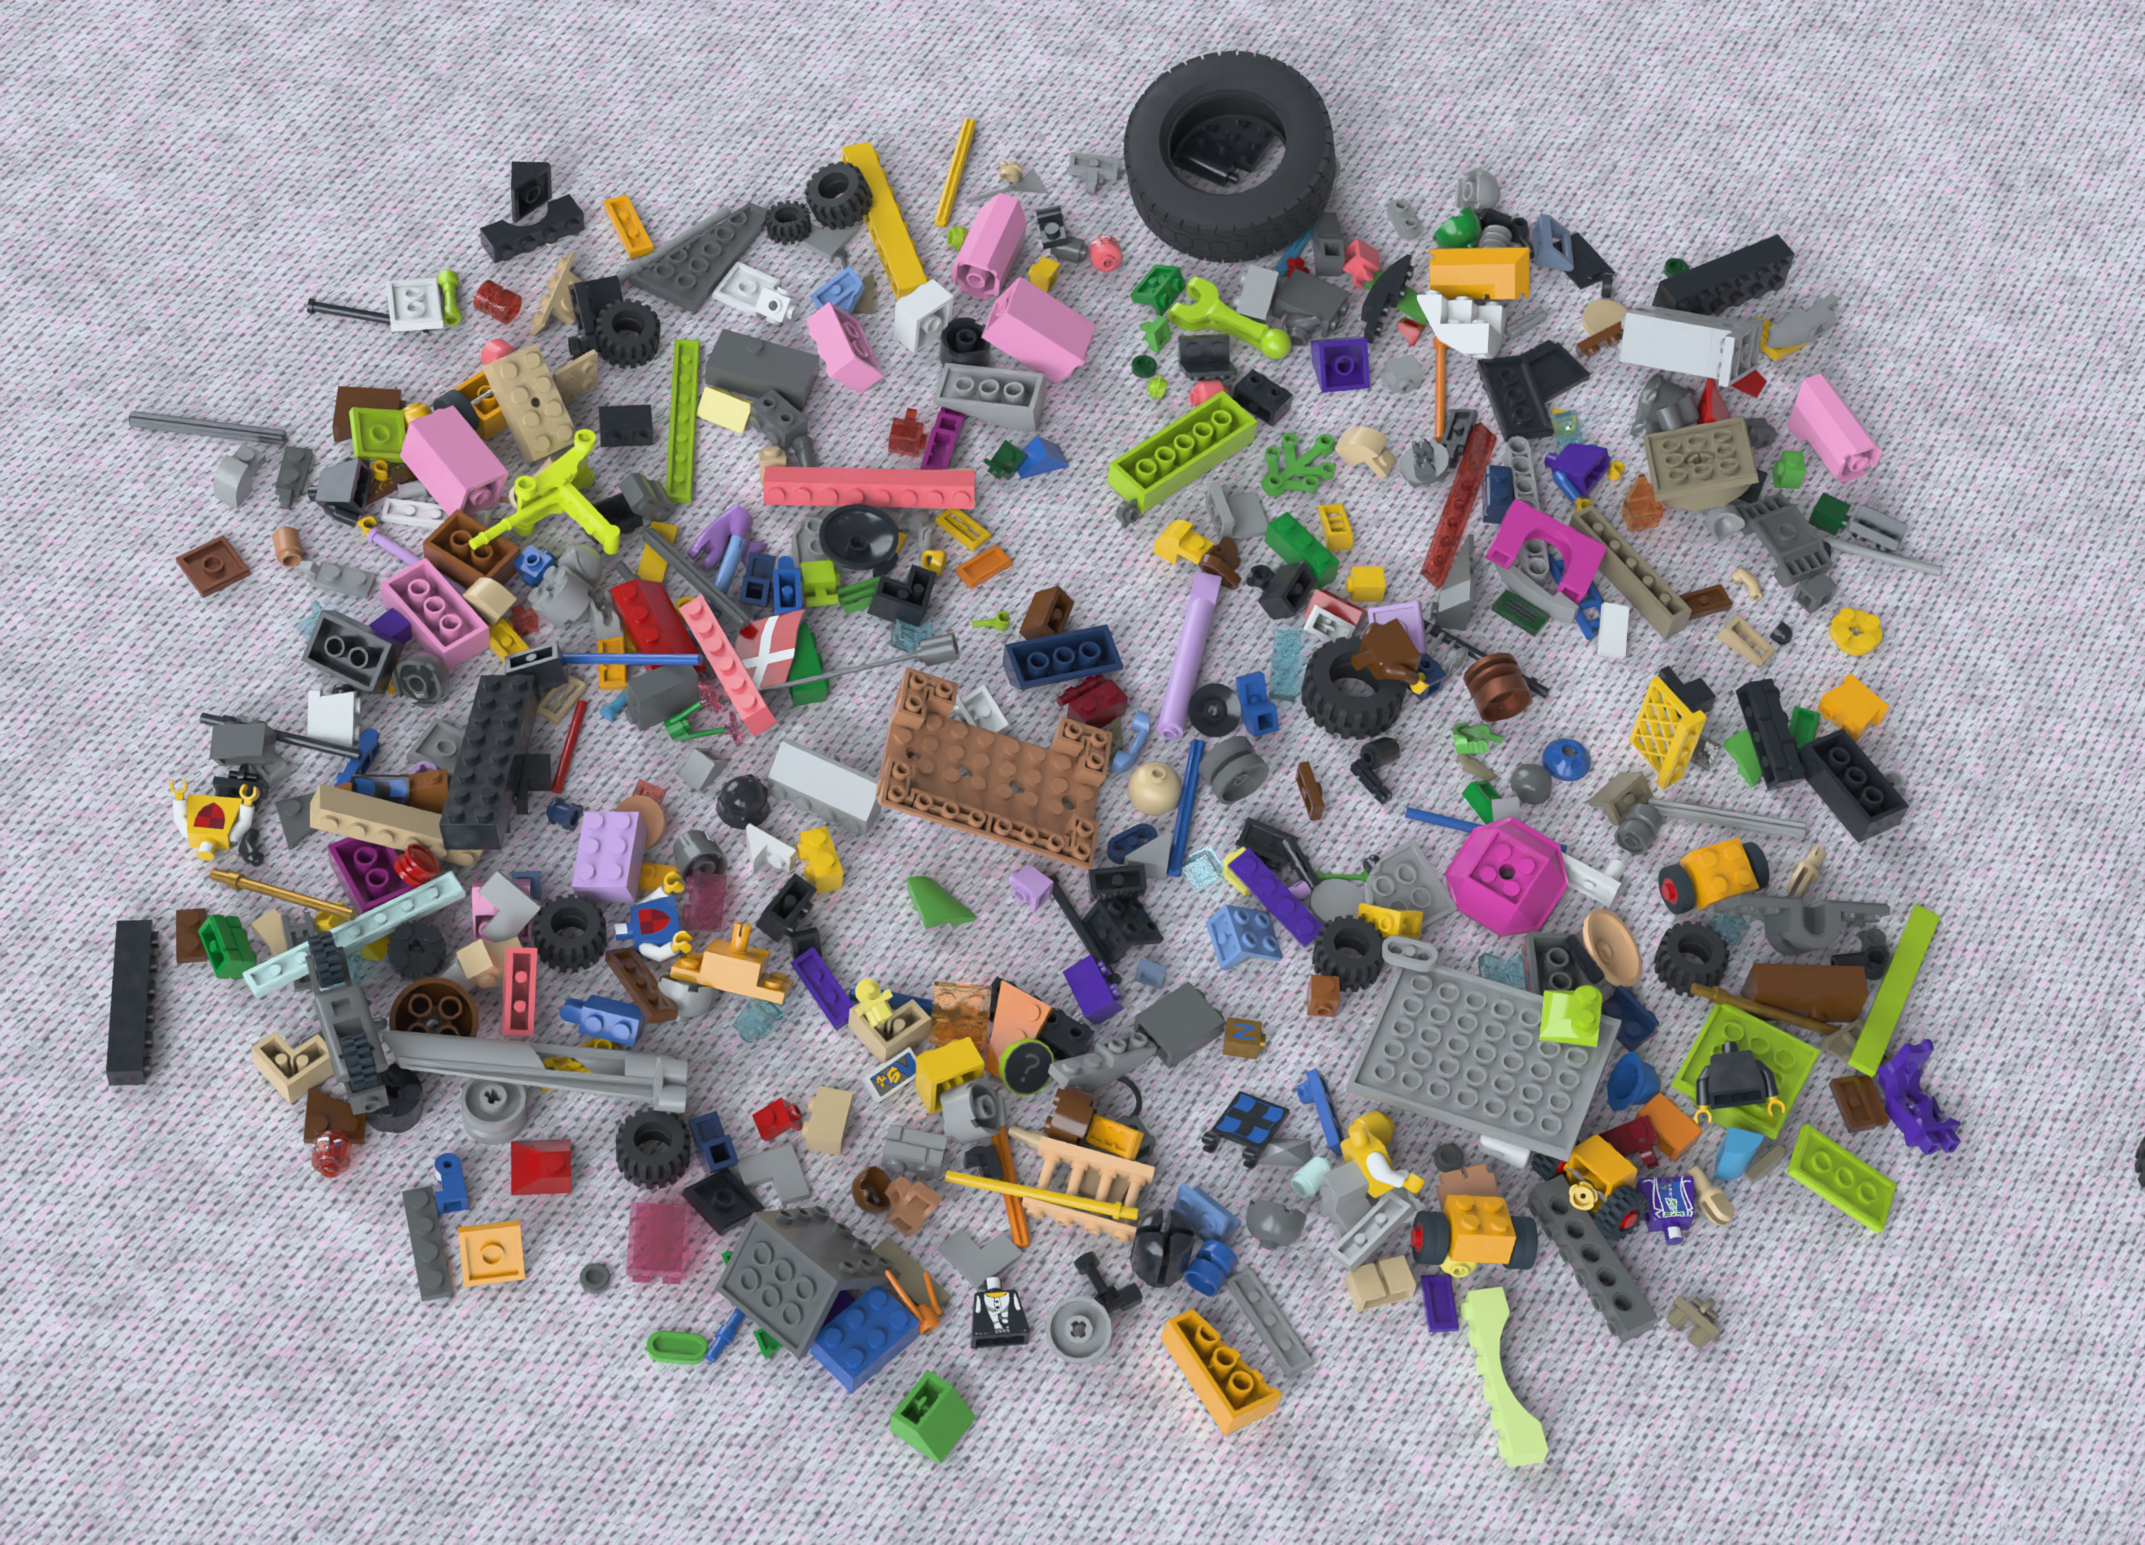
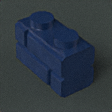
M1488 465L1482 480L1483 523L1501 524L1506 511L1513 502L1512 468Z

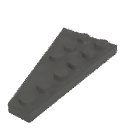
M749 202L728 215L726 221L719 225L714 224L707 228V232L700 237L698 235L692 237L668 252L667 257L657 263L653 261L640 274L636 272L629 276V283L695 313L766 226L765 215L767 210Z

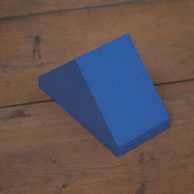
M1037 436L1021 450L1028 456L1017 472L1021 479L1069 467V464L1058 445Z

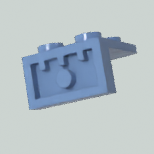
M1226 904L1206 922L1222 970L1232 969L1246 956L1272 961H1280L1283 958L1267 912Z
M1185 1183L1179 1186L1173 1210L1181 1212L1188 1218L1203 1242L1206 1240H1216L1224 1243L1241 1225V1220L1197 1185L1193 1189Z

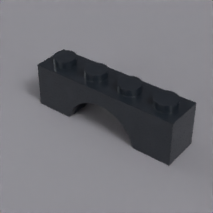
M567 194L547 202V214L541 221L533 225L516 226L502 219L481 227V245L494 263L509 261L521 253H529L544 244H553L558 239L567 235L578 234L584 229L583 211L572 196Z

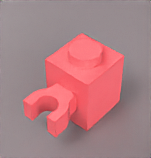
M1359 238L1344 248L1345 262L1342 269L1353 276V285L1361 289L1363 281L1368 280L1371 282L1373 275L1381 269L1378 250Z

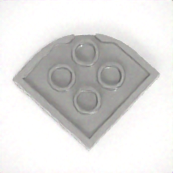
M842 506L818 507L809 512V516L797 524L792 536L791 548L794 569H800L802 562L829 560L819 544V529L825 517ZM833 563L834 570H839V572L862 571L846 569Z
M1415 839L1384 855L1372 868L1365 886L1366 904L1392 910L1423 912L1421 930L1454 913L1458 909Z

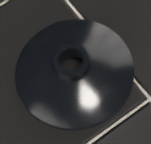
M1211 683L1200 687L1192 695L1188 706V714L1192 725L1198 732L1209 737H1221L1233 731L1239 723L1241 704L1238 696L1231 688L1223 684ZM1211 705L1216 708V714L1214 716L1210 715L1208 712V709Z

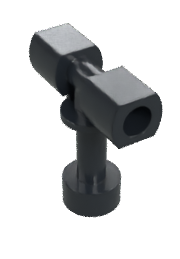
M1094 1251L1087 1252L1074 1261V1266L1079 1274H1087L1098 1293L1094 1300L1105 1308L1108 1315L1119 1308L1124 1312L1142 1303L1143 1295L1135 1282L1119 1290L1115 1286H1107L1097 1269L1100 1261Z

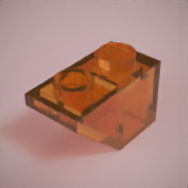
M1639 474L1625 497L1620 512L1629 532L1656 528L1661 517H1663V507L1660 502H1655L1652 484L1648 482L1645 474Z

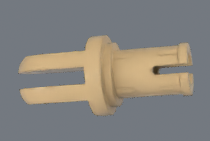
M1814 845L1804 861L1796 862L1792 868L1793 875L1786 889L1788 894L1791 895L1799 881L1802 880L1795 894L1796 898H1801L1810 884L1817 882L1819 879L1818 868L1827 857V852L1824 848H1821L1817 854L1819 846Z
M1700 1165L1693 1167L1684 1176H1693L1694 1190L1698 1195L1696 1203L1713 1224L1718 1226L1726 1225L1734 1216L1732 1204L1720 1186L1712 1185Z

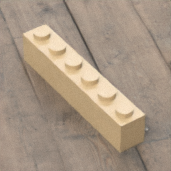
M323 784L319 785L310 802L311 828L405 851L409 844H419L428 849L438 860L470 868L475 866L483 851L445 850L439 827L442 815Z

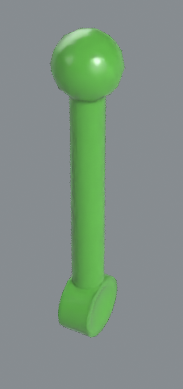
M1321 871L1316 872L1321 881L1335 878L1367 882L1369 876L1366 871L1361 872V874H1324Z

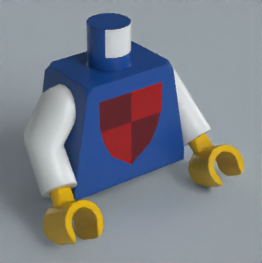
M676 872L668 873L664 878L665 885H661L649 896L630 907V922L614 924L616 941L633 939L634 950L637 954H642L657 962H663L675 955H682V952L689 953L692 946L687 941H691L692 937L686 931H680L675 895L671 893L672 891L680 893L684 890V884L677 881L680 880V875Z

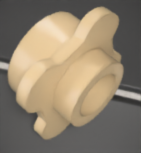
M1012 161L1000 162V177L1003 180L1018 182L1019 178H1023L1021 173L1023 168L1019 164Z

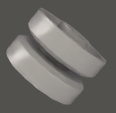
M470 1078L462 1088L460 1097L464 1129L471 1138L482 1144L499 1145L508 1143L519 1136L526 1125L528 1116L524 1085Z
M1084 1296L1068 1297L1057 1303L1049 1313L1045 1326L1047 1342L1054 1354L1064 1362L1075 1365L1090 1364L1102 1357L1109 1348L1113 1335L1111 1319L1105 1308L1096 1300ZM1077 1325L1085 1328V1334L1081 1337L1079 1335L1075 1336L1073 1333Z

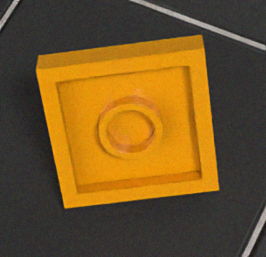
M519 1220L458 1227L464 1287L525 1279Z

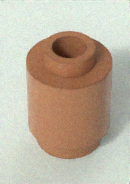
M289 526L279 528L272 535L276 558L284 567H295L300 564L304 555L299 531Z

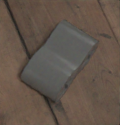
M1692 393L1675 398L1654 410L1662 432L1683 428L1685 425L1701 417Z

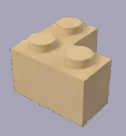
M914 999L893 1012L894 1015L888 1021L874 1028L871 1027L866 1015L858 1017L855 1011L862 1002L849 1010L848 1028L881 1064L904 1048H913L929 1037L931 1018Z
M276 1031L251 1047L254 1066L289 1104H292L308 1093V1089L315 1088L334 1074L326 1042L318 1034L295 1050Z

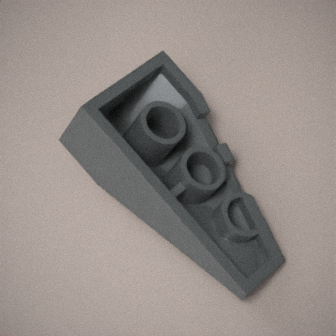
M1468 534L1439 592L1437 602H1432L1430 617L1435 618V626L1439 628L1466 631L1475 601L1476 577L1473 575L1475 569V561H1473V534Z

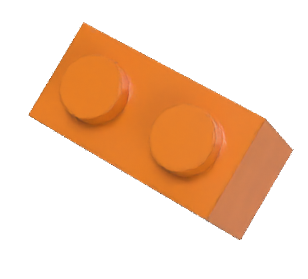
M1661 1093L1657 1094L1641 1108L1635 1119H1638L1647 1114L1651 1117L1660 1144L1655 1146L1674 1163L1697 1144L1703 1131L1695 1120L1688 1118L1677 1108L1672 1100L1667 1099Z

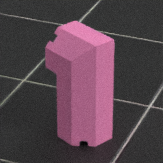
M999 193L979 210L952 267L951 281L955 285L957 282L959 283L962 293L987 300L992 294H994L993 297L999 295L1014 260L1019 258L1025 244L1027 222L1019 198Z
M1817 374L1803 379L1787 426L1798 440H1807L1837 480L1840 479L1844 483L1864 476L1866 474L1864 469L1870 465L1873 468L1878 464L1883 450L1838 390L1824 376Z

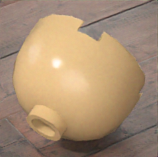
M1157 761L1144 763L1134 770L1128 781L1127 796L1134 804V807L1144 814L1164 815L1165 812L1174 810L1180 802L1182 782L1178 773L1168 764Z

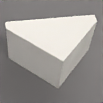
M1316 605L1304 626V630L1308 634L1325 642L1332 640L1333 643L1336 641V638L1340 637L1350 639L1356 628L1354 625Z

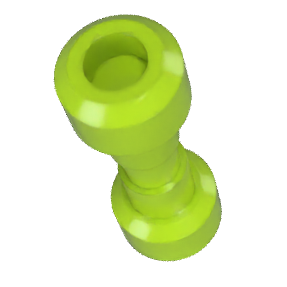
M444 270L438 275V285L443 289L445 297L444 307L442 308L443 323L454 326L462 321V310L457 306V300L455 299L459 278L455 271Z

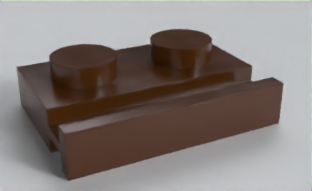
M1865 1074L1864 1076L1852 1075L1831 1079L1829 1087L1848 1133L1872 1130L1878 1126L1887 1127L1890 1121L1870 1076Z

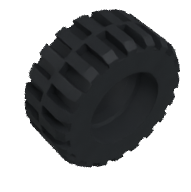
M1352 636L1351 639H1346L1345 637L1336 638L1334 643L1332 640L1322 645V648H1317L1314 651L1312 658L1307 663L1301 688L1302 705L1306 706L1305 712L1309 718H1315L1314 723L1319 728L1324 726L1327 728V733L1334 735V733L1341 734L1343 739H1349V736H1354L1356 740H1363L1365 735L1373 738L1379 735L1380 730L1386 732L1391 728V724L1396 722L1404 701L1407 683L1387 678L1378 680L1373 676L1368 667L1355 670L1351 657L1359 653L1361 639L1358 636ZM1341 678L1358 679L1372 687L1376 694L1363 698L1352 697L1339 691L1332 682Z

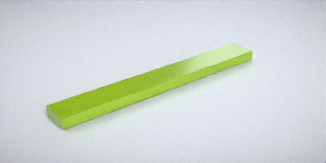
M674 339L665 488L672 503L691 504L700 340Z
M1915 904L1911 910L1847 1062L1851 1067L1870 1077H1873L1877 1072L1941 917L1918 904Z

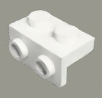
M984 684L962 699L958 695L956 696L957 705L954 706V710L962 721L966 719L968 724L1002 735L1012 729Z

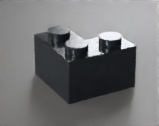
M912 564L904 583L881 575L873 592L867 614L918 631L928 607L937 573Z

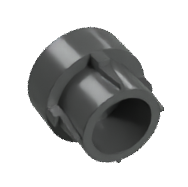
M690 830L679 835L673 845V852L676 855L674 857L676 868L685 884L692 888H705L716 883L726 872L728 862L715 839H711L708 832L704 833L700 830Z

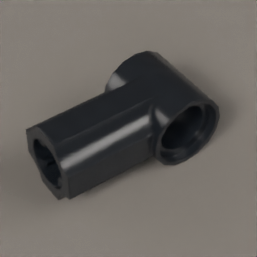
M1871 946L1865 952L1832 955L1830 958V963L1833 966H1864L1865 976L1869 980H1878L1883 977L1889 962L1887 950L1880 946Z

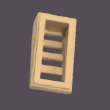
M1739 615L1716 636L1720 641L1759 667L1776 651ZM1744 636L1747 639L1744 641L1741 637ZM1751 642L1756 644L1753 648L1749 646ZM1762 648L1765 651L1759 656L1756 652Z

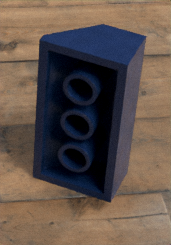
M1107 624L1005 644L1002 663L1010 685L1019 690L1123 670L1124 667Z

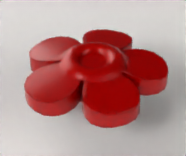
M1301 257L1287 259L1286 265L1290 268L1286 271L1288 278H1290L1295 269L1309 274V269L1303 267L1305 262Z

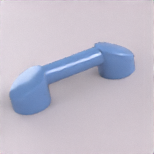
M1138 710L1131 726V730L1137 732V735L1128 753L1121 750L1117 751L1111 766V770L1114 772L1124 773L1135 764L1149 736V715L1141 710Z

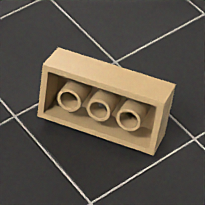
M537 343L521 348L482 366L522 458L526 463L537 461L574 443L575 427Z

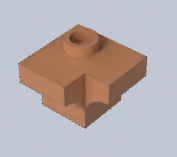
M900 1176L891 1182L884 1192L891 1204L885 1221L903 1234L911 1236L920 1230L927 1217L938 1206L942 1197L918 1180L912 1184Z

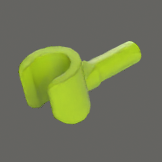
M1000 611L995 619L972 621V627L989 626L999 631H1004L1008 629L1010 624L1007 621L1009 613Z

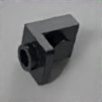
M993 1145L987 1147L975 1146L965 1152L963 1163L965 1169L979 1166L980 1177L1003 1181V1172Z

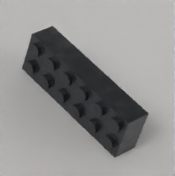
M1777 234L1661 280L1652 306L1707 316L1712 314L1719 315L1729 307H1739L1751 298L1758 299L1766 292L1780 290L1785 285L1795 253Z

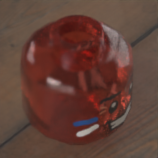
M338 1131L322 1133L321 1136H318L313 1141L312 1167L327 1178H334L344 1173L350 1167L351 1142L343 1133Z

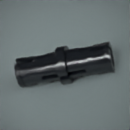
M1293 834L1278 842L1291 863L1289 865L1290 869L1295 870L1300 880L1305 881L1311 889L1321 883V880L1309 863L1310 857L1308 854L1305 855L1294 838L1295 836Z

